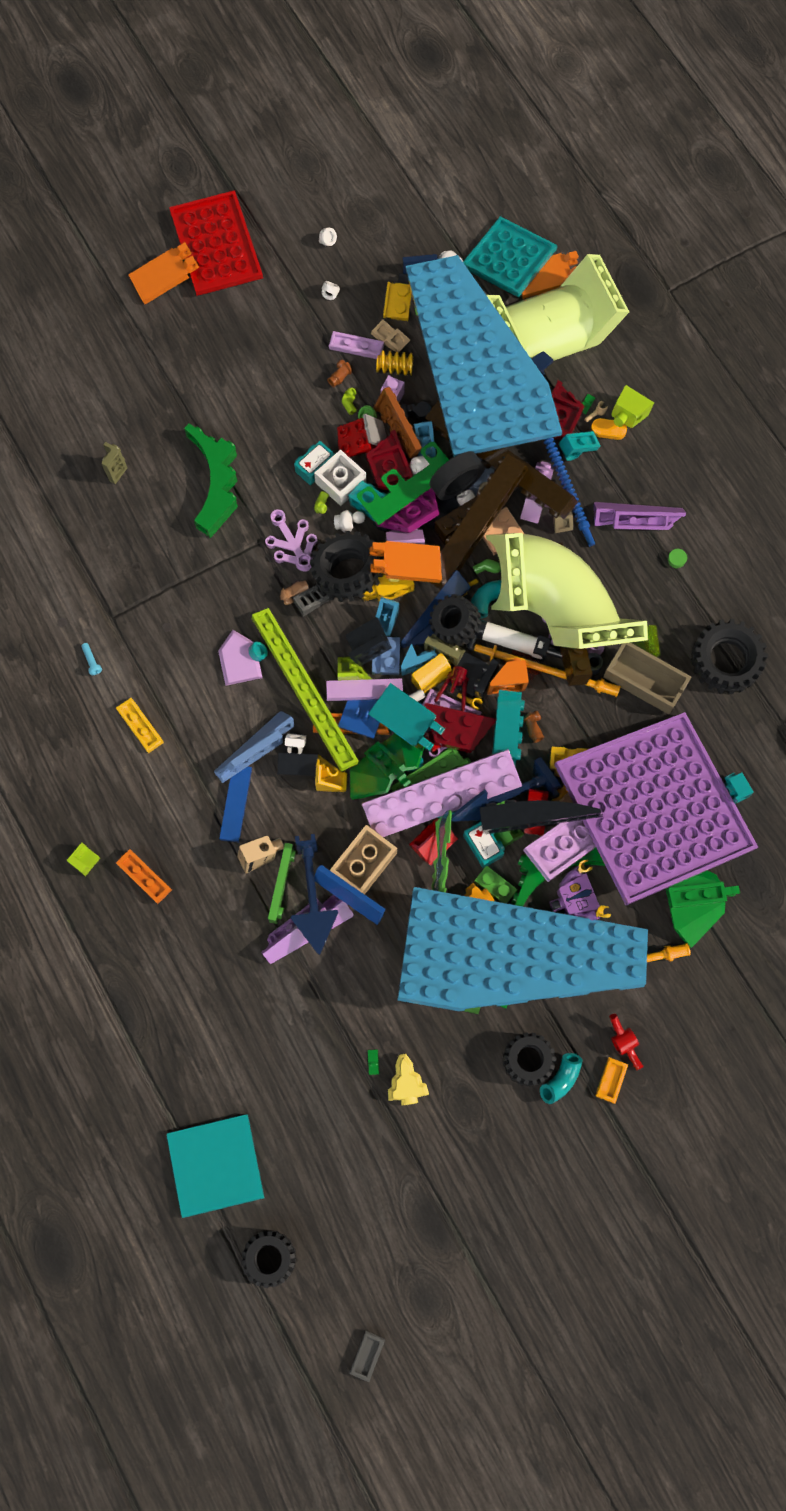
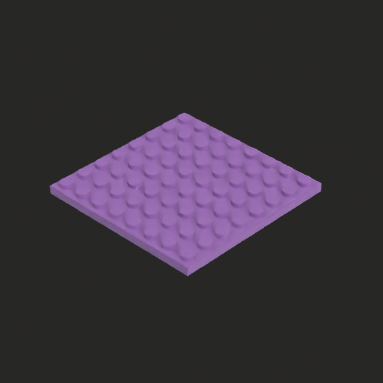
M685 712L562 759L554 764L573 803L599 808L603 812V817L582 821L625 905H629L758 848Z

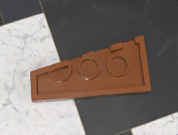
M386 387L381 392L373 408L376 412L382 414V421L390 425V432L392 430L396 431L400 444L409 458H414L422 448L421 442L416 437L412 425L408 422L404 410L400 407L395 393H393L390 387Z

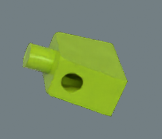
M626 385L611 414L614 417V424L618 427H622L625 424L633 428L650 414L654 402Z

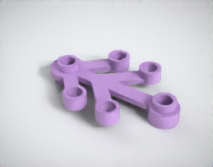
M274 510L271 513V521L274 525L279 526L287 541L276 539L274 536H268L265 540L266 546L270 549L279 547L293 551L296 556L284 554L280 550L276 551L274 559L277 563L285 561L296 564L297 569L300 571H309L312 568L310 565V559H313L311 553L313 547L317 544L316 535L309 534L306 537L307 545L303 553L300 545L304 533L309 529L308 522L304 519L298 522V530L294 538L285 523V513L282 510ZM305 524L306 527L301 528L300 525ZM313 538L315 541L309 542V539ZM270 540L274 541L273 544H268ZM278 555L283 556L281 559L277 558ZM303 561L308 562L307 565H302L301 563Z

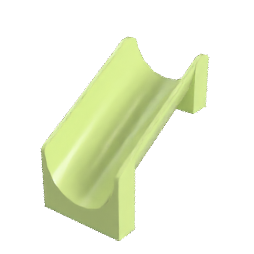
M587 254L559 288L508 306L504 305L500 295H486L530 358L544 351L553 360H557L602 343L629 313L601 256Z

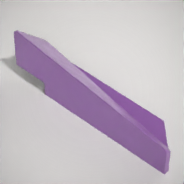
M594 502V525L613 524L614 529L669 530L679 518L686 516L683 508Z
M332 895L323 904L317 899L319 912L338 910L339 913L332 929L354 916L348 905L335 895ZM307 905L295 915L310 913V906ZM290 918L269 934L267 938L269 945L261 953L272 964L307 944L308 941Z

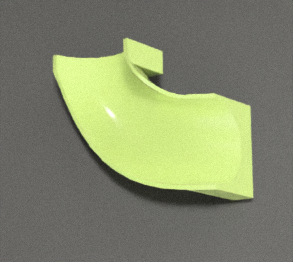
M523 533L486 535V539L493 544L498 554L502 579L499 597L491 606V610H528L538 614L546 621L554 646L582 649L648 640L647 621L619 619L614 604L598 576L587 563L568 548L552 540Z

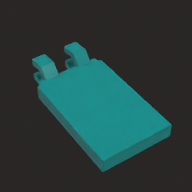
M391 683L368 713L412 746H416L419 743L429 751L434 744L423 737L428 728H432L440 735L445 730L444 727L434 721L437 715Z

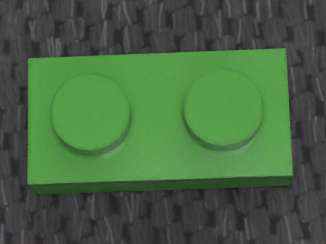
M488 866L482 870L474 881L481 888H486L500 903L507 904L515 892H517L514 886Z

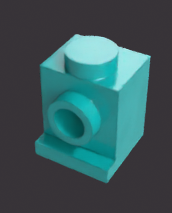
M732 773L725 777V787L735 804L749 798L754 793L743 773L737 775Z

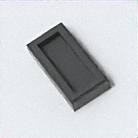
M365 1330L349 1374L370 1382L385 1338Z

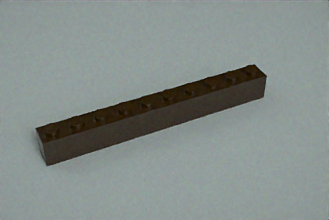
M437 401L425 419L432 421L433 431L437 432L439 430L441 436L449 441L440 402ZM506 448L476 454L488 470L491 467L496 471L499 460L503 456L505 457L507 453L526 464L528 471L517 487L521 489V493L527 498L533 497L535 499L534 502L539 507H547L549 509L548 512L555 518L559 516L564 520L578 503L572 494Z

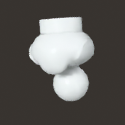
M345 510L340 515L334 516L336 530L341 529L343 532H351L353 521L357 524L363 523L365 515L361 511H356L352 514L350 511Z

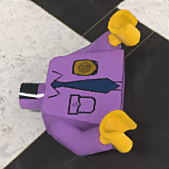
M589 860L581 861L579 866L568 872L559 883V889L557 890L559 898L550 901L553 912L564 909L566 915L588 918L590 920H597L600 917L609 918L611 914H603V910L609 907L599 905L587 874H583V872H589L593 868L591 866L585 869L584 864Z

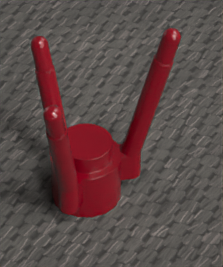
M454 666L435 697L434 702L439 700L450 681L452 683L450 693L454 692L456 685L461 686L463 684L461 711L465 712L466 690L469 680L466 677L468 671L463 667Z

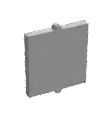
M364 414L363 419L368 443L377 446L387 436L383 421Z

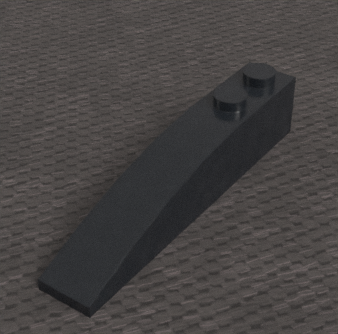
M507 800L504 802L505 804L488 803L485 804V807H480L482 831L486 835L603 817V812L599 808L561 801L536 800L516 802V800Z

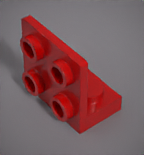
M363 418L337 428L338 448L349 458L363 452L368 453L377 447L368 443Z

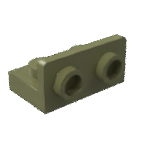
M105 442L103 446L107 454L103 457L101 464L109 481L116 484L127 470L125 458L121 454V449L115 444L110 445Z
M432 634L431 637L428 636L424 642V650L430 652L435 650L437 656L443 653L448 662L455 666L458 665L465 653V649L457 645L447 644L435 634Z

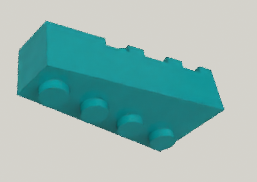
M499 690L492 755L509 749L514 765H516V760H520L521 749L518 748V744L522 742V732H519V727L523 726L524 716H520V711H524L525 700H521L522 692Z

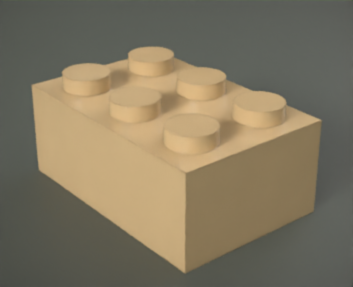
M365 825L330 871L365 895L395 857L397 848L369 826Z

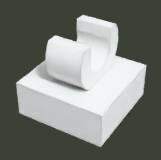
M287 734L285 738V746H288L287 752L291 753L292 747H297L298 754L302 753L303 747L306 744V735Z

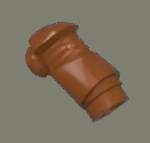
M340 360L337 363V368L339 369L327 379L330 386L340 385L348 374L351 375V366L348 362Z
M538 711L527 713L523 720L527 725L528 735L534 743L544 739L543 733L536 722L541 720Z

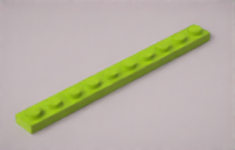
M267 608L252 614L253 622L340 771L357 765L359 761L270 609Z

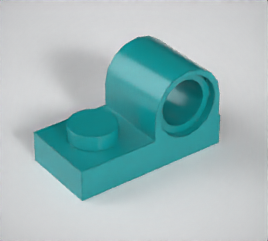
M594 431L566 434L559 442V447L567 461L578 458L583 452L598 450L601 446Z

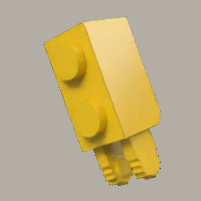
M383 573V577H378L379 585H373L371 593L368 591L363 593L364 597L362 599L369 601L377 598L380 602V598L384 597L393 600L413 592L414 582L411 580L390 582Z

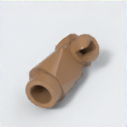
M297 581L286 589L282 588L280 598L284 601V604H292L294 602L293 596L308 590L307 582Z

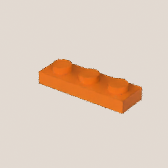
M129 849L116 862L157 904L172 891L132 850Z

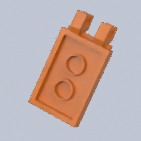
M185 242L177 246V248H171L128 274L144 304L149 303L189 278L188 273L199 268L194 257L190 256L192 253Z
M577 251L569 252L566 255L562 253L552 255L521 294L522 299L559 288L577 267L575 266L571 270L569 267L578 264L577 259L579 256Z
M386 541L383 543L373 542L372 547L369 548L370 555L384 556V560H373V564L370 565V571L373 573H384L386 578L433 583H440L442 580L440 546Z

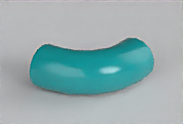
M502 580L487 582L478 588L472 597L471 603L477 607L481 615L479 619L488 616V606L490 602L498 599Z
M573 1053L564 1054L556 1075L540 1087V1096L545 1103H555L573 1087L582 1066V1058L579 1055Z

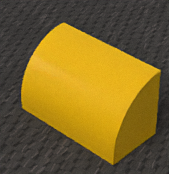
M440 653L412 674L411 682L418 690L422 689L424 694H426L430 688L433 689L447 679L449 672H452V668L443 653Z

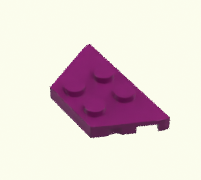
M430 488L380 525L375 521L376 526L411 533L439 515L435 492Z

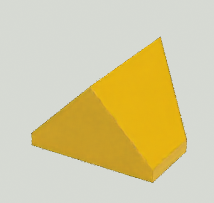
M319 754L316 763V791L346 792L347 773L340 771Z

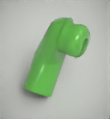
M486 559L473 566L476 574L485 570L491 573H499L501 566L497 561Z

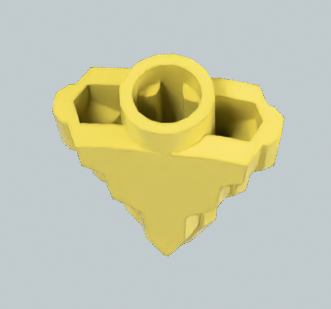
M407 1054L399 1055L395 1065L396 1075L392 1078V1087L388 1089V1101L401 1100V1105L418 1103V1097L429 1095L427 1085L422 1083L420 1074L414 1072L413 1063Z

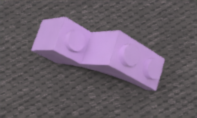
M537 462L535 469L551 480L555 467L551 466L548 462ZM526 497L520 519L538 523L542 508L534 502L535 499L533 497Z

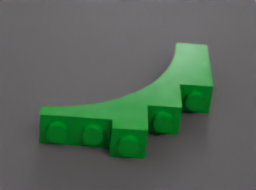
M188 424L184 428L186 436L203 453L210 468L208 497L194 522L199 531L211 538L238 507L236 496L230 492V489L237 483L236 471L229 466L237 457L236 447L231 441H225L223 438L217 442L212 436H206L199 427Z
M594 848L567 869L579 866V863L583 860H589L585 862L584 866H605L597 848ZM525 854L521 855L518 865L521 866L519 871L526 875L522 874L518 884L521 886V890L519 893L515 892L511 902L522 907L535 888L546 880Z

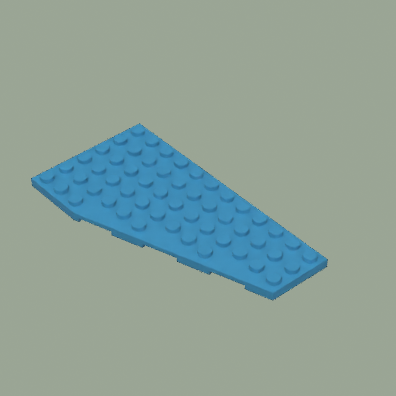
M456 255L406 266L453 456L455 457L468 451H473L477 454L561 436L562 430L549 383L460 257Z
M414 887L397 1000L454 1011H464L465 1009L476 1007L503 1006L526 1003L530 1000L553 997L564 998L587 995L591 992L644 987L646 985L648 929Z

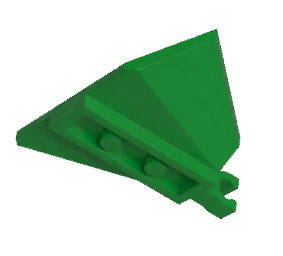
M395 733L382 744L379 741L364 752L365 757L350 769L351 799L388 793L393 780L396 778L404 787L409 785L411 782L406 777L404 771L418 769L425 747L419 743L416 746H412Z
M708 870L665 888L673 928L683 941L689 945V948H692L725 913L727 897L740 894L739 886L724 887V882H721L716 874Z

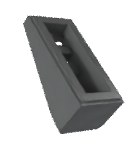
M317 585L293 597V603L303 616H306L330 600L328 595H322ZM317 593L320 599H317L314 594ZM310 596H311V598L314 600V602H312V603H311V601L308 599ZM305 600L308 605L305 606L302 601Z

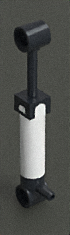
M479 619L481 625H478L479 632L474 634L476 636L474 639H469L470 642L465 647L469 651L473 650L476 638L532 655V659L544 662L546 654L562 659L560 650L549 647L550 638L541 635L534 637ZM597 653L588 654L589 661L597 666L591 667V677L599 674L603 665V659Z

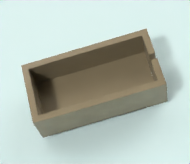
M629 642L622 643L603 678L615 685H620L624 690L669 715L690 681L691 676Z

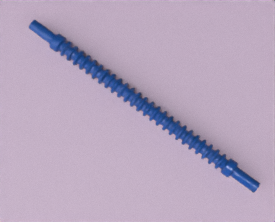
M554 438L542 439L545 440L543 443L546 444L547 453L552 458L553 467H556L555 472H558L559 481H562L561 486H564L563 489L576 498L577 493H574L573 484H570L571 479H568L567 470H564L565 465H562L564 462L561 461L560 452L555 447ZM578 502L573 508L572 513H575L574 518H577L578 528L583 532L588 546L591 547L595 545V541L589 529L590 524L586 521L587 517L584 516L585 512H582L583 508L580 507L581 503Z

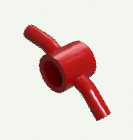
M611 1014L609 1018L616 1032V1035L611 1037L614 1047L620 1055L627 1053L636 1070L643 1068L634 1051V1048L639 1046L635 1034L630 1028L623 1030L617 1014Z

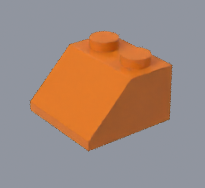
M514 658L506 662L490 682L487 695L498 694L499 690L525 691L529 683L526 660L521 661L520 658Z

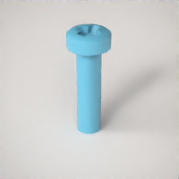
M82 644L81 647L90 666L88 669L89 674H99L102 668L96 664L89 644Z

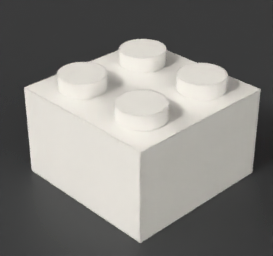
M339 450L314 473L315 483L340 506L349 499L348 495L361 481L366 483V472L342 450Z

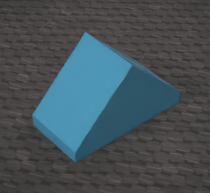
M381 597L376 617L379 619L386 636L390 637L399 614V602Z

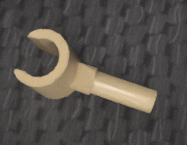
M600 401L595 411L584 420L588 422L597 415H604L608 406L601 408L604 402Z

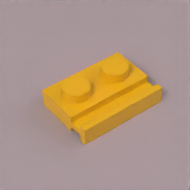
M388 282L383 318L408 321L412 297L410 284Z

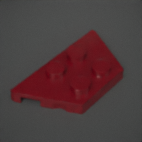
M559 380L551 394L562 435L552 437L554 439H562L566 434H572L584 410V405L579 400H576L574 395L570 391L568 392Z
M392 430L384 441L381 440L376 448L366 454L378 489L389 490L381 478L391 469L397 470L405 481L413 477L395 430ZM390 474L387 477V482L390 485H396L398 477L395 474Z
M424 703L423 705L437 715L434 721L445 728L444 732L440 735L429 727L432 732L433 743L443 747L471 753L496 722V719L430 703Z

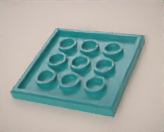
M500 216L463 263L469 272L519 297L557 250V245Z
M248 1114L167 1133L182 1218L265 1198Z

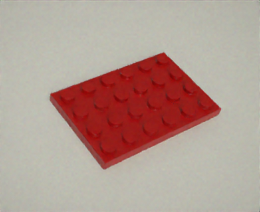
M235 190L169 207L180 245L184 242L187 244L192 253L190 256L194 257L199 268L190 273L196 296L263 279V274Z

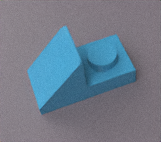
M432 421L414 423V433L420 440L422 448L428 443L434 442ZM428 447L426 455L434 458L436 456L435 448Z
M411 644L401 665V675L417 671L437 656L435 650L431 652L424 651L417 656Z

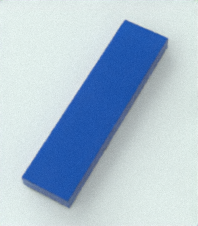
M246 767L230 778L220 840L240 842L252 767Z
M323 865L317 868L314 877L316 883L376 925L379 924L385 908Z

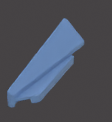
M282 711L276 714L214 770L219 780L224 783L283 743L282 735L294 727L293 718Z

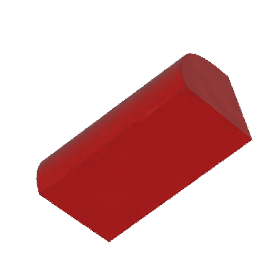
M438 818L409 844L430 866L438 857L435 826ZM443 821L440 826V856L442 855L445 836V822ZM452 830L450 843H447L446 850L458 840Z

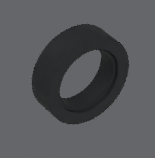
M464 452L442 465L432 476L429 485L440 500H448L470 488L482 476L485 467L475 452Z

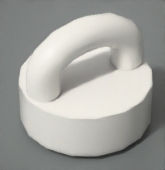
M323 228L319 234V243L325 246L335 244L337 239L335 230Z
M325 281L322 286V295L327 300H334L340 288L332 282ZM326 291L331 293L332 296L327 295Z
M469 489L459 494L456 499L460 506L475 498V495Z

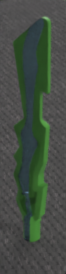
M447 810L435 823L438 857L433 861L435 872L432 875L433 883L431 887L434 891L445 893L447 890L445 882L449 859L446 857L447 843H450L451 810Z

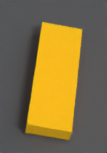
M132 698L116 707L118 713L148 753L164 743Z

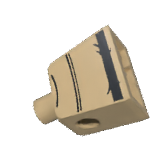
M264 836L239 846L237 857L245 874L272 862L275 859L276 852L284 849V845L280 838L270 841L268 836Z

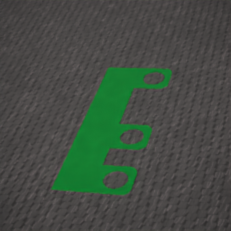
M435 442L428 443L420 450L430 465L407 481L395 469H391L382 476V482L390 490V493L382 499L370 486H367L357 494L358 500L378 525L431 488L429 482L432 476L442 465L449 461ZM428 447L436 448L437 455L434 458L426 455ZM395 474L398 477V483L390 485L387 482L388 475ZM366 491L374 495V499L370 503L362 499V495Z

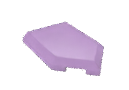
M232 630L218 650L226 686L262 678L259 661L253 660L248 653L249 646L254 642Z

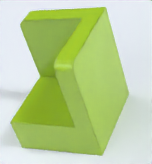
M81 843L67 859V862L86 876L99 861L100 857L85 844Z

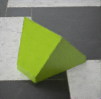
M338 657V681L371 680V677L362 666L356 664L350 657Z

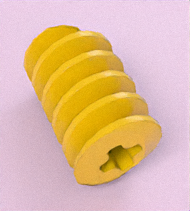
M382 350L380 355L377 356L376 372L378 373L382 368L383 373H386L387 369H389L390 374H393L396 369L397 375H400L403 370L405 376L408 374V371H410L412 376L413 355L410 353L408 358H406V354L403 352L402 356L399 357L398 351H396L394 356H392L391 351L385 355L384 350Z

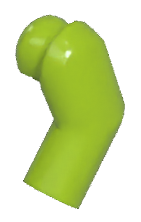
M348 388L342 398V404L349 415H353L357 411L353 405L356 395L354 388Z
M324 491L320 492L314 506V510L318 514H324L327 511L325 503L329 494Z

